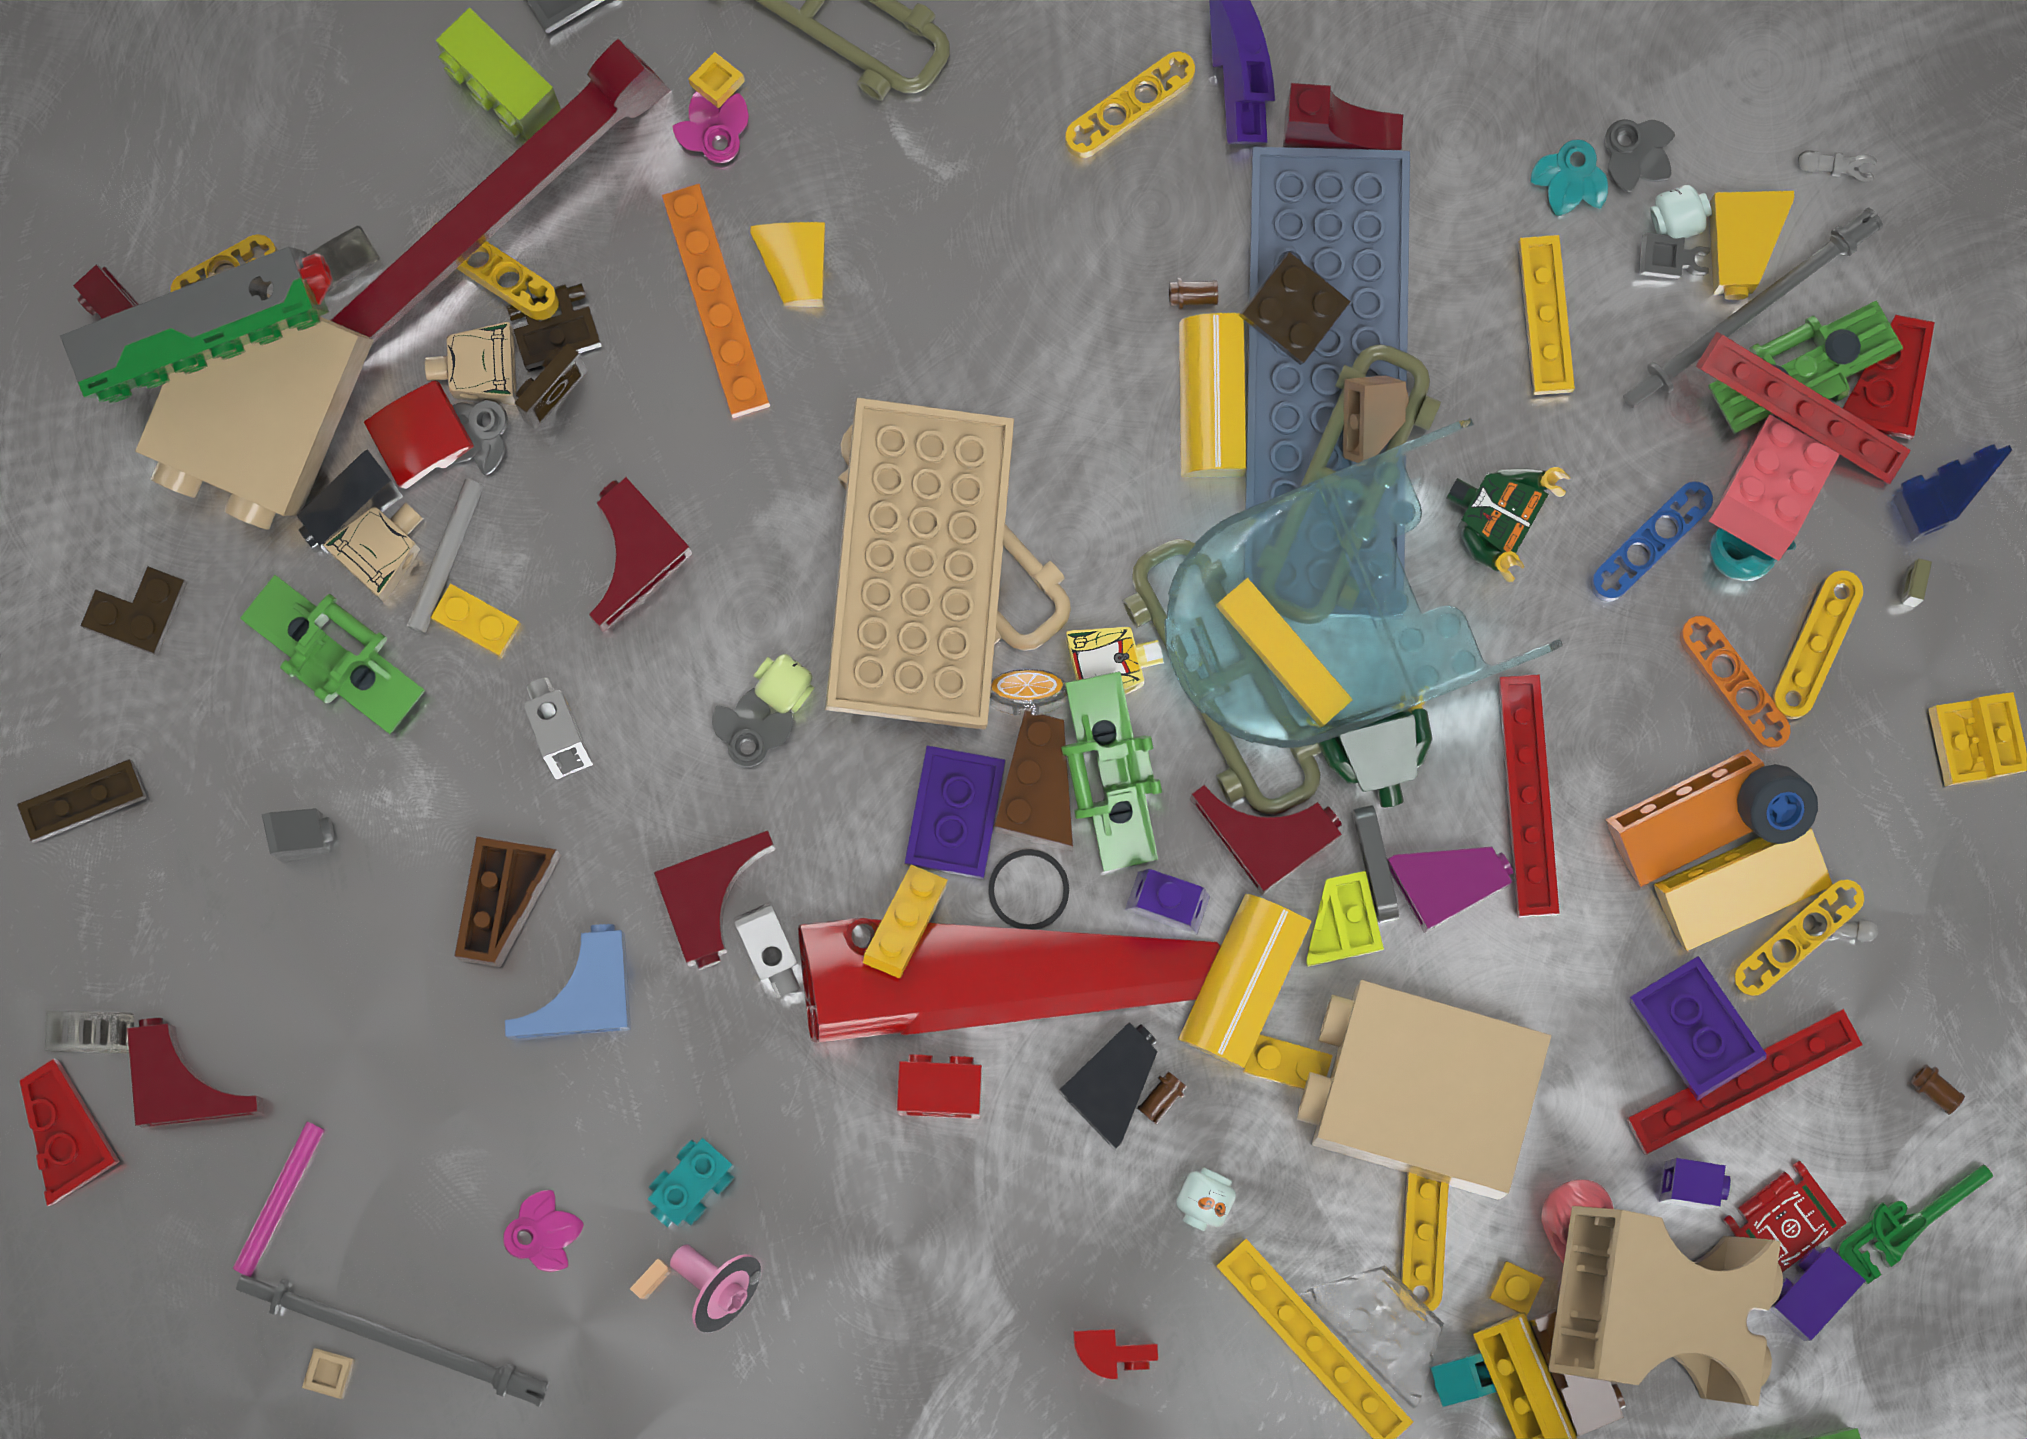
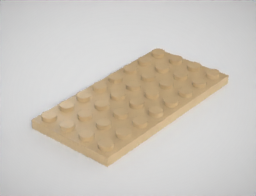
M865 398L856 399L825 710L986 729L989 713L1014 418Z

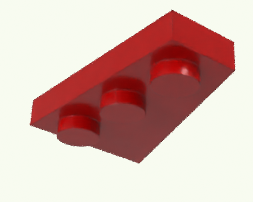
M1895 315L1890 325L1903 349L1865 368L1843 409L1885 435L1912 440L1915 436L1935 322Z
M58 1059L50 1060L19 1080L29 1127L33 1130L38 1152L36 1155L38 1168L42 1170L46 1191H44L47 1206H52L120 1161Z

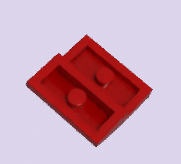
M436 380L405 394L364 421L367 430L400 488H409L436 467L446 468L474 447L441 384Z

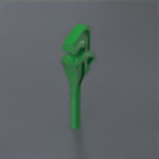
M1981 1165L1918 1213L1906 1214L1908 1207L1903 1201L1893 1202L1889 1206H1886L1884 1202L1878 1203L1872 1210L1869 1221L1838 1244L1836 1253L1866 1280L1865 1284H1870L1882 1274L1878 1267L1871 1262L1868 1250L1860 1252L1858 1249L1873 1239L1874 1243L1870 1246L1881 1253L1882 1261L1887 1268L1893 1267L1900 1262L1909 1246L1930 1224L1993 1178L1992 1172L1986 1165Z

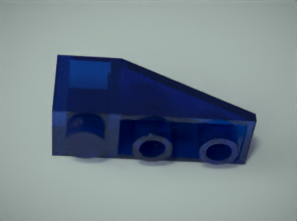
M1995 444L1987 446L1973 453L1975 460L1961 465L1959 459L1939 467L1937 469L1939 475L1927 480L1924 479L1923 475H1918L1900 484L1903 490L1893 500L1912 541L1950 526L2012 451L2011 446L2008 445L1998 450Z

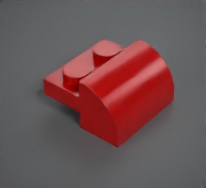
M1115 1329L1073 1331L1074 1348L1079 1360L1090 1372L1107 1379H1118L1117 1363L1124 1362V1371L1147 1370L1150 1369V1361H1158V1344L1116 1346Z

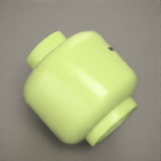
M787 654L778 656L775 661L767 657L753 675L759 680L755 687L757 697L779 713H786L790 709L796 713L815 688L810 684L812 673Z

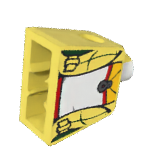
M1131 627L1072 630L1066 632V642L1076 680L1120 671L1124 692L1128 694L1143 687L1144 677L1141 668L1163 663L1159 641L1154 640L1135 645Z

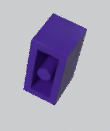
M1681 1158L1665 1161L1659 1202L1701 1209L1721 1207V1200L1728 1199L1731 1183L1730 1176L1725 1175L1726 1165Z
M1822 1247L1819 1251L1812 1248L1799 1261L1797 1265L1802 1270L1792 1281L1787 1277L1783 1279L1780 1296L1770 1308L1803 1341H1812L1866 1281L1830 1247Z

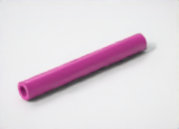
M308 1121L306 1122L232 1268L235 1271L248 1277L252 1276L325 1131L324 1129Z

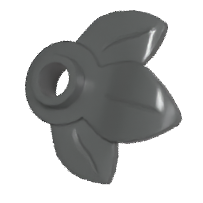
M1622 119L1611 124L1605 134V145L1611 153L1608 169L1615 183L1623 190L1631 192L1636 186L1639 177L1649 181L1669 179L1671 176V165L1663 147L1673 140L1675 132L1669 126L1657 120H1648L1637 124L1634 121ZM1619 135H1627L1631 140V144L1623 146L1619 144L1617 137Z
M491 400L481 401L475 406L464 402L452 405L474 444L473 448L453 463L474 458L480 471L484 475H489L499 465L505 453V443L502 437L508 423L505 409L499 403ZM489 413L491 422L488 426L484 427L482 418L484 414Z
M753 688L740 699L735 710L716 706L712 725L716 736L728 744V752L731 759L740 766L753 767L765 759L768 750L785 743L792 730L793 715L791 712L771 714L769 705L757 697L755 688ZM745 741H752L755 743L756 748L753 753L744 754L741 752V745Z

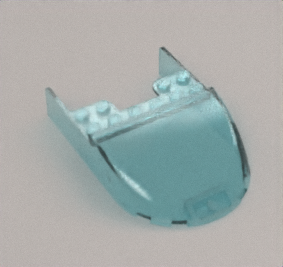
M1471 418L1450 424L1236 513L1213 526L1195 542V546L1190 550L1184 561L1179 564L1168 592L1170 596L1164 627L1168 656L1173 671L1188 698L1202 714L1206 713L1213 721L1222 726L1224 731L1251 743L1256 742L1277 746V748L1309 746L1327 741L1553 652L1563 646L1561 639L1558 638L1498 663L1487 664L1482 658L1468 620L1460 609L1446 605L1423 614L1421 613L1395 549L1392 538L1416 528L1422 517L1421 504L1404 465L1405 455L1474 426ZM1246 578H1249L1353 699L1321 728L1215 606Z

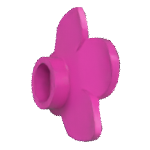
M696 91L689 105V121H682L673 125L674 135L678 143L685 149L703 152L707 159L715 163L728 162L737 155L740 148L739 135L748 125L747 105L741 94L737 93L728 98L720 108H717ZM718 139H724L728 142V145L723 150H717L713 147L714 142Z
M543 1190L529 1196L521 1204L518 1219L512 1221L503 1233V1244L507 1252L513 1257L529 1259L538 1270L556 1272L568 1267V1259L563 1248L577 1239L584 1224L571 1213L555 1211L554 1191ZM518 1232H528L531 1236L530 1244H520L517 1240Z

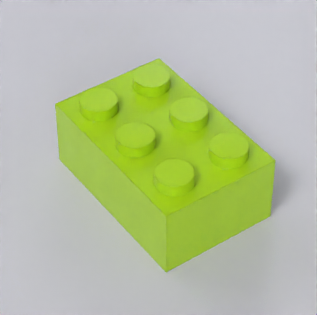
M470 7L436 39L441 51L438 58L445 65L444 71L458 85L465 82L473 92L471 94L472 98L485 111L488 112L492 108L500 118L498 121L500 125L513 138L520 134L527 141L561 110L554 88Z

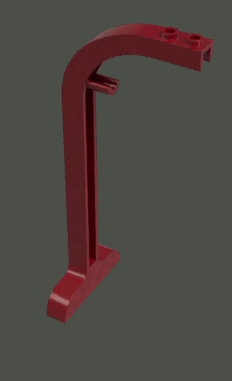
M620 39L614 41L591 66L587 73L591 80L576 97L330 321L374 339L373 345L614 124L626 116L635 118L641 115L671 90L649 65ZM96 264L73 285L81 294L77 298L78 302L92 316L98 313L103 319L139 305L105 266L101 269Z

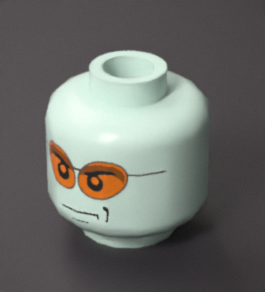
M1205 1167L1202 1168L1201 1172L1189 1173L1176 1199L1178 1209L1186 1213L1182 1221L1202 1231H1205L1208 1224L1215 1227L1222 1226L1236 1199V1192L1230 1187L1232 1180Z

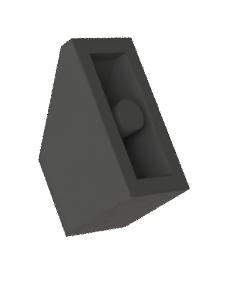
M318 809L261 814L269 852L281 862L287 863L331 852L329 841L335 839L332 823L329 817L323 818V813Z

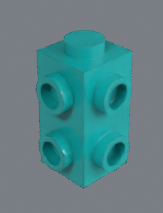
M701 1138L698 1143L693 1139L690 1140L676 1156L680 1163L670 1174L666 1170L662 1171L649 1186L653 1193L649 1196L648 1200L655 1205L650 1212L667 1228L672 1222L678 1227H682L685 1222L692 1226L706 1211L707 1207L702 1203L713 1191L720 1195L735 1178L730 1173L735 1166L704 1138Z

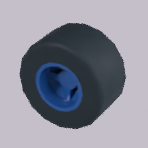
M1777 764L1761 767L1750 774L1741 785L1737 798L1738 812L1743 822L1765 841L1776 844L1793 842L1806 834L1813 825L1818 812V797L1812 785L1791 768Z

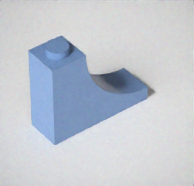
M614 924L590 926L591 932L581 933V946L577 965L566 986L551 1002L536 1012L520 1018L505 1020V1036L511 1040L631 1030L625 933L622 930H615Z

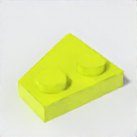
M1366 871L1326 879L1307 953L1306 966L1311 967L1383 951L1384 947Z

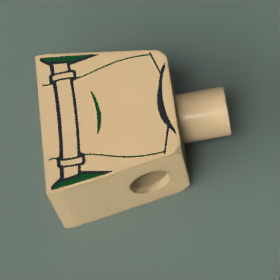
M503 322L447 336V356L425 357L427 381L448 380L449 391L455 399L479 402L491 400L499 404L515 405L517 400L515 340L510 322Z
M406 502L390 519L377 507H373L329 539L323 546L384 603L420 551L416 543L407 535L423 518Z

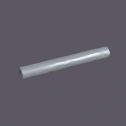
M465 479L407 624V627L424 634L427 631L431 621L430 617L437 606L484 486L477 482Z

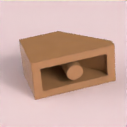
M1386 375L1344 379L1343 458L1362 465L1371 464L1405 423L1406 408L1409 402L1405 381Z

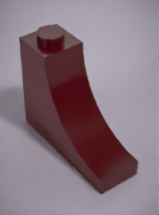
M1291 83L1285 109L1283 147L1401 150L1404 114L1380 112L1352 105L1335 96L1329 85Z
M627 477L621 482L614 480L604 487L599 493L601 499L596 503L610 524L616 548L615 569L611 583L602 600L589 613L592 621L602 632L606 631L692 555L688 544Z
M1205 785L1191 794L1190 800L1261 895H1264L1339 840L1342 835L1338 830L1342 823L1329 806L1323 809L1318 802L1305 810L1291 815L1259 817L1231 808L1212 794Z
M768 830L654 872L685 961L689 967L697 965L698 970L711 967L721 962L720 955L727 953L723 936V915L726 901L740 875L756 860L775 851Z
M163 1018L138 1020L139 1027L127 1028L135 1126L146 1128L264 1114L262 1097L224 1093L199 1077L182 1053L176 1027L164 1024Z

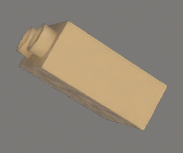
M209 272L207 278L216 275V273ZM319 316L321 323L301 331H298L297 328L285 329L281 331L283 338L269 344L249 343L244 345L245 353L226 360H222L221 357L206 360L208 367L187 375L184 374V371L169 374L170 382L162 385L135 452L158 461L151 476V480L155 483L196 498L203 481L231 493L224 512L244 522L269 530L276 513L283 516H297L304 508L374 339Z
M1361 980L1354 990L1352 1000L1334 994L1330 997L1319 1041L1337 1046L1338 1050L1330 1078L1312 1072L1309 1073L1301 1098L1297 1120L1316 1125L1311 1143L1313 1146L1401 1172L1417 1174V1176L1424 1177L1425 1179L1449 1184V1186L1500 1200L1509 1194L1552 1035Z

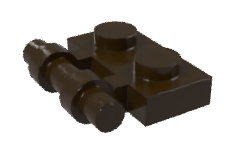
M582 283L567 287L566 284L554 287L559 301L558 307L560 306L562 314L542 321L530 318L512 305L506 306L511 321L526 317L528 322L526 326L513 329L526 370L543 365L547 356L554 349L562 350L567 343L579 353L602 346L589 306L577 310L573 309L572 302L587 298ZM532 294L530 295L534 305L537 302H542L543 304L547 302L545 295L541 298H533Z

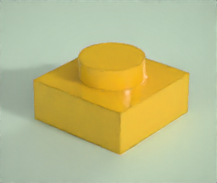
M716 52L688 78L690 86L717 108H720L745 82L744 75Z
M1505 1261L1488 1299L1518 1313L1525 1312L1527 1316L1544 1278Z

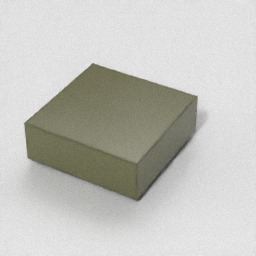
M1918 558L1908 566L1901 598L1902 604L1916 607L1924 600L1932 561Z

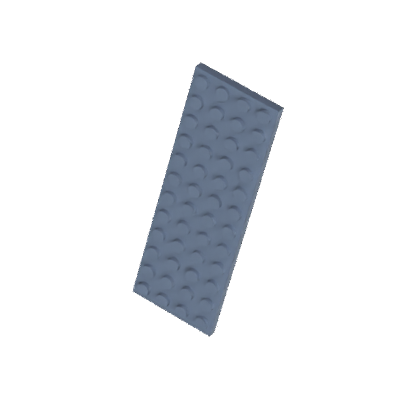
M1285 147L1252 148L1249 301L1288 252H1291L1351 301L1305 363L1301 365L1249 324L1244 580L1249 578L1258 590L1264 569L1258 567L1257 564L1266 544L1274 547L1342 391V389L1335 387L1344 364L1352 367L1358 355L1366 348L1374 345L1392 346L1405 353L1408 351L1410 151ZM1377 360L1370 365L1365 377L1390 376L1405 381L1407 390V370L1383 360ZM1342 429L1326 467L1370 486L1388 443L1371 464L1362 465L1343 458ZM1406 444L1349 576L1363 581L1358 597L1351 611L1336 605L1329 617L1403 619ZM1319 482L1275 583V592L1279 597L1307 609L1314 608L1319 604L1363 500Z

